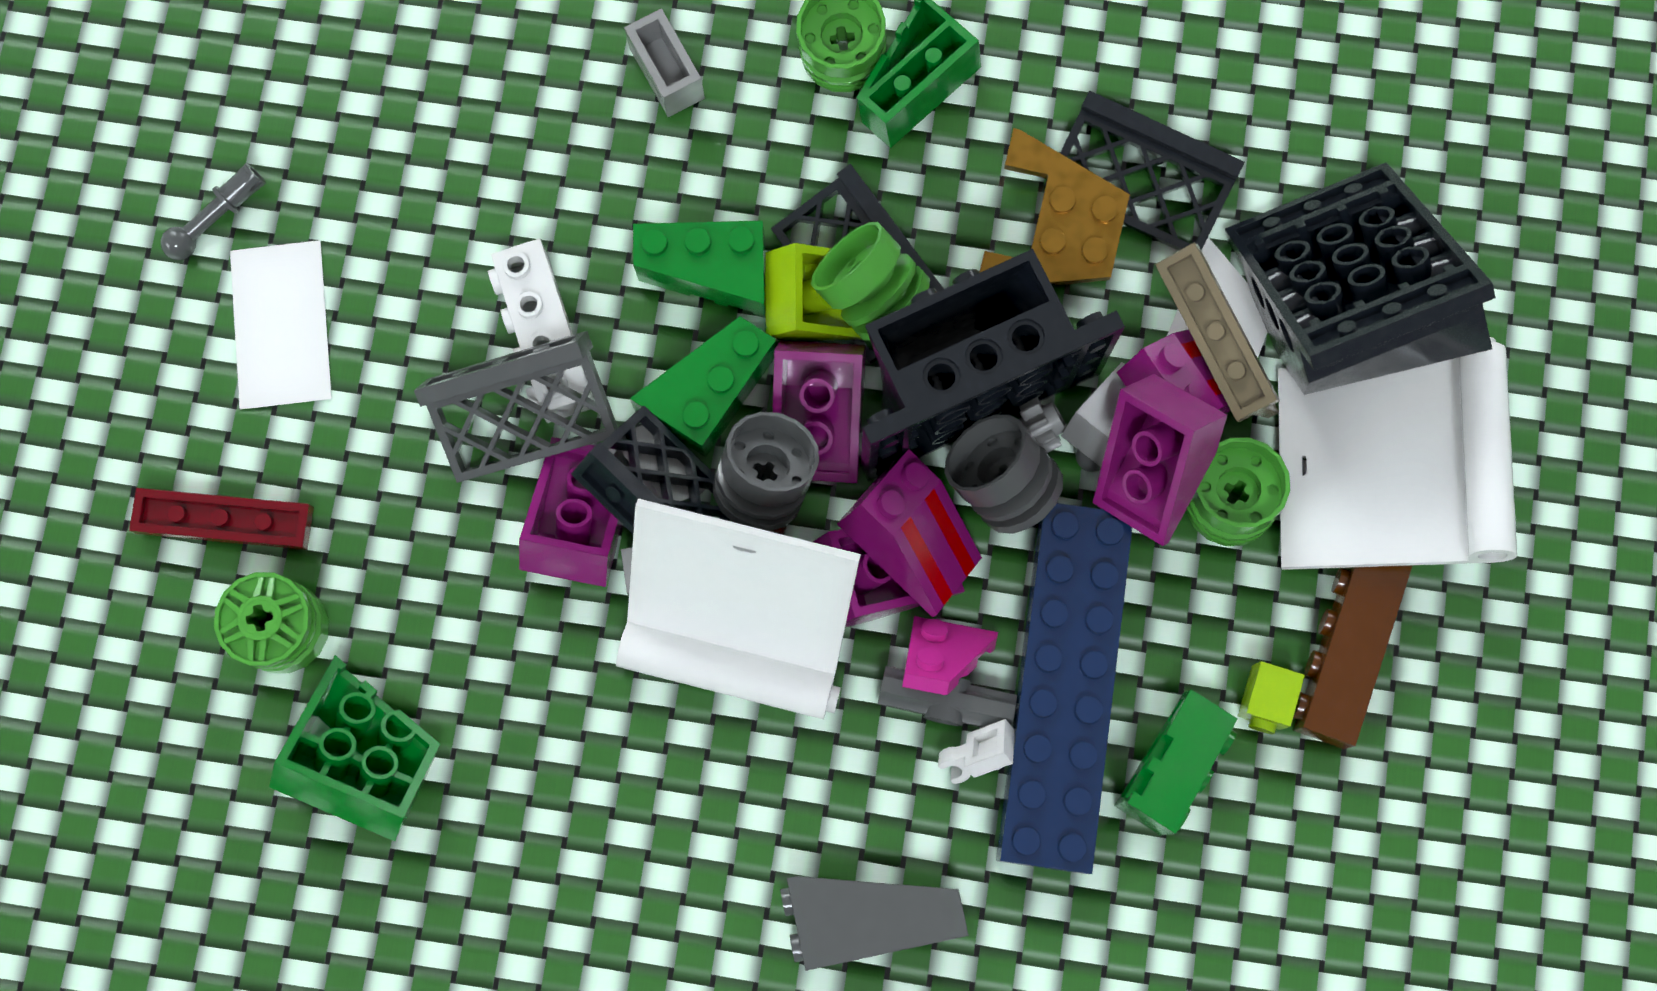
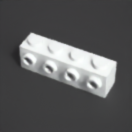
M539 238L492 253L491 258L495 269L488 270L489 278L495 294L503 293L507 308L500 310L508 334L515 332L520 346L514 348L513 353L573 335L552 267L541 239ZM582 365L567 369L560 381L561 384L583 394L588 384ZM553 373L547 376L552 379H555L557 373ZM533 379L531 380L532 387L525 389L527 398L542 406L550 388ZM556 391L548 410L565 418L573 415L578 402ZM590 391L588 398L594 400L592 392ZM583 406L581 412L590 410V408Z

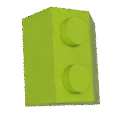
M793 243L765 252V316L767 334L775 339L803 342L861 339L852 326H849L841 317L842 309H833L811 285L813 273L831 248Z

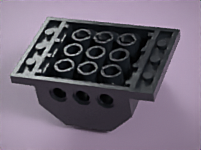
M1387 162L1225 228L1228 242L1242 262L1252 298L1275 351L1304 395L1492 349L1483 303L1496 298L1493 282Z
M1031 249L978 273L977 269L966 271L952 281V286L939 292L935 288L922 291L911 299L912 304L866 324L865 327L879 363L882 380L881 411L867 419L869 425L864 426L862 429L861 468L868 482L877 478L884 469L908 449L918 458H921L955 442L964 430L981 419L992 415H1014L1021 411L1019 406L1036 397L1042 402L1100 375L1125 328L1117 310L1105 316L1100 311L1092 313L1076 323L1077 329H1074L1034 250Z

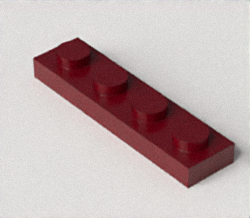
M136 488L129 531L144 535L308 550L314 507L305 503Z

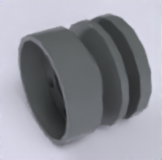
M758 412L745 416L737 422L728 435L717 472L713 479V497L720 511L734 523L766 531H772L788 525L797 517L819 464L818 445L812 434L797 420L781 413Z
M992 415L977 421L964 430L957 438L946 457L945 475L949 484L966 502L971 504L973 510L981 516L982 520L998 533L1014 534L1031 528L1043 520L1054 508L1063 490V474L1058 464L1049 457L1043 447L1038 445L1035 437L1024 424L1011 415Z

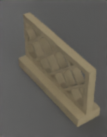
M1194 242L1155 264L1236 421L1241 422L1252 415L1270 418L1278 414L1279 409L1275 403L1280 400L1199 245Z

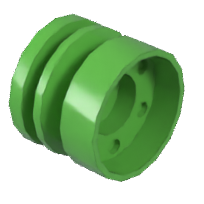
M878 0L804 1L797 15L796 34L800 57L806 73L817 85L832 92H852L861 89L881 55L886 54V18ZM846 41L848 49L840 50L838 42Z
M868 222L844 236L820 261L813 273L811 282L816 292L833 309H842L841 317L865 341H870L865 327L866 324L912 304L911 299L920 292L929 289L930 278L919 266H916V263L908 254H900L901 246L879 222Z
M1249 437L1229 438L1219 442L1217 453L1188 505L1186 513L1193 527L1207 540L1223 546H1243L1259 539L1285 507L1290 493L1289 471L1282 457L1266 443ZM1231 492L1239 495L1234 505L1227 501Z
M255 572L237 579L223 592L215 608L214 630L220 646L231 658L269 673H292L307 667L320 655L328 639L329 618L321 600L311 590L274 572ZM267 613L273 615V620L265 623V629L259 627L260 621L266 620Z

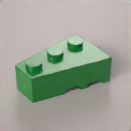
M914 0L915 5L905 22H901L895 31L896 37L887 53L881 55L857 96L862 123L889 148H892L981 68L979 40L933 0Z
M763 220L633 224V266L638 281L688 296L693 294L713 300L715 304L726 307L730 305L753 312V315L766 318L765 235Z
M739 316L629 399L636 412L642 406H645L681 442L706 457L774 360V350L777 347V341L760 328Z
M1192 689L1184 692L1114 806L1159 835L1176 834L1186 821L1191 811L1189 808L1197 793L1200 794L1212 778L1214 771L1211 767L1219 754L1223 756L1235 740L1237 733L1232 729L1238 718Z

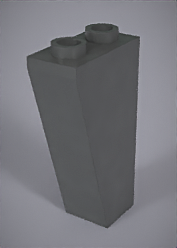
M802 876L787 878L788 888L780 889L785 916L794 915L798 932L789 935L794 961H804L805 971L969 936L959 889Z

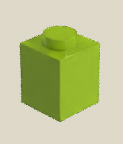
M1262 661L1252 665L1238 717L1250 720L1249 728L1267 734H1275L1276 729L1282 730L1291 727L1305 675Z

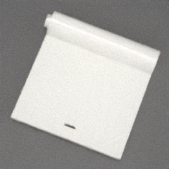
M1490 337L1491 350L1306 395L1302 393L1287 368L1278 369V398L1280 400L1279 455L1282 457L1290 476V493L1285 507L1280 512L1282 570L1495 563L1509 561L1517 557L1507 359L1504 345L1497 343L1496 339Z
M638 499L635 506L628 617L618 648L616 667L824 720L826 711L835 713L841 687L834 686L833 682L861 554Z

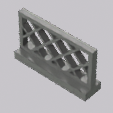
M588 331L429 378L414 390L420 407L427 406L457 483L604 441L618 429L590 353L593 345ZM582 365L588 381L583 394L560 383L567 369ZM553 373H557L555 379H552L547 376ZM534 379L550 388L542 406L520 395L526 381ZM517 384L514 392L506 388ZM556 391L578 402L570 421L548 410ZM590 391L592 392L594 400L588 398ZM495 392L510 400L502 418L480 407L486 393ZM476 397V400H475L474 403H472V402L466 400V399H470V398ZM515 403L538 414L530 432L508 421ZM455 404L469 411L470 413L463 428L460 429L448 423L441 407ZM583 406L600 414L604 429L591 432L575 424ZM475 416L498 426L490 444L468 433ZM543 418L566 429L559 442L551 444L535 435ZM503 429L525 440L520 453L510 455L495 447ZM571 432L578 435L568 439ZM453 436L458 438L456 443L454 441ZM463 442L486 452L480 465L465 468L459 453ZM531 444L539 447L532 450H528ZM491 455L497 458V460L488 462Z

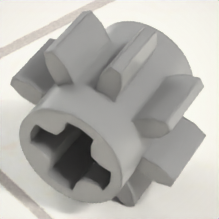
M1038 397L1019 406L1022 417L1018 420L1035 437L1039 446L1043 447L1047 453L1062 446L1059 435L1064 432L1066 424L1053 401L1042 405Z

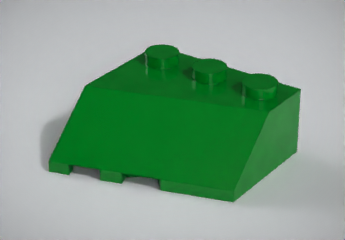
M335 655L274 762L269 788L392 841H396L426 779L440 743L401 710L395 711L376 695L377 690L366 680L360 682L346 670L347 664Z

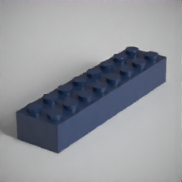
M1057 503L1048 515L1038 522L1013 728L1015 729L1013 764L1008 765L996 856V861L1080 874H1092L1132 536L1131 526L1103 509Z

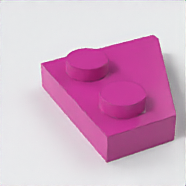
M914 616L902 687L948 695L958 685L961 677L968 676L977 667L978 658L986 651L991 653L995 650L998 632L943 622L939 619Z

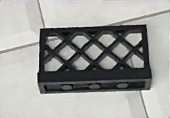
M1092 91L1088 92L1080 113L1060 154L1068 158L1074 146L1077 156L1069 159L1076 163L1080 162L1081 166L1088 170L1086 159L1108 152L1115 174L1106 176L1103 179L1108 182L1118 180L1121 189L1128 194L1130 193L1124 177L1147 170L1154 191L1133 199L1129 196L1127 207L1131 216L1125 214L1123 225L1179 251L1190 245V243L1177 237L1173 223L1195 215L1201 231L1196 243L1202 251L1245 163L1236 157ZM1084 123L1101 131L1105 146L1085 153L1082 152L1078 136ZM1109 135L1119 139V141L1111 143ZM1128 144L1139 148L1144 163L1121 171L1114 149ZM1148 153L1159 158L1150 161ZM1166 162L1176 165L1182 181L1160 189L1153 167ZM1186 170L1198 176L1189 179ZM1209 180L1222 186L1216 201L1199 207L1191 186L1192 184ZM1185 187L1193 209L1170 217L1163 195ZM1156 197L1164 219L1152 224L1140 221L1134 205ZM1212 209L1206 222H1204L1201 213ZM1166 225L1167 228H1168L1169 234L1166 233V232H1164V231H1161V230H1159V229H1157V228Z
M851 164L837 173L838 179L771 228L781 244L787 246L792 243L785 235L786 231L799 222L814 224L810 245L817 246L821 225L843 228V238L849 234L850 229H856L868 222H879L901 246L900 254H908L914 260L916 266H919L930 278L929 289L935 288L937 292L944 289ZM839 193L847 203L845 220L822 218L824 203ZM816 210L815 217L808 216ZM853 212L861 223L851 222ZM862 339L853 340L855 344L866 345ZM866 345V360L871 365L877 358L874 349L870 350Z
M642 406L602 443L599 442L590 450L571 473L632 534L634 533L635 506L638 499L706 516L719 517L722 520L731 522L720 511L718 506L701 504L699 488L708 489L713 493L715 474L645 406ZM641 423L653 435L654 444L637 441L635 426ZM609 450L628 451L630 467L624 466ZM639 453L655 455L658 471L641 469ZM667 457L678 459L685 466L686 475L669 473ZM642 480L659 482L662 498H657L643 484ZM671 484L687 486L690 502L673 500Z

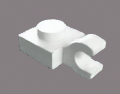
M1004 719L967 733L966 744L948 747L940 751L938 767L945 769L953 766L951 768V782L957 784L968 780L970 775L975 778L1013 764L1015 729Z

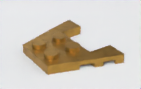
M1013 128L1004 169L1047 179L1031 249L1034 250L1050 283L1064 285L1110 280L1130 194L1020 129ZM984 251L980 272L1013 257Z

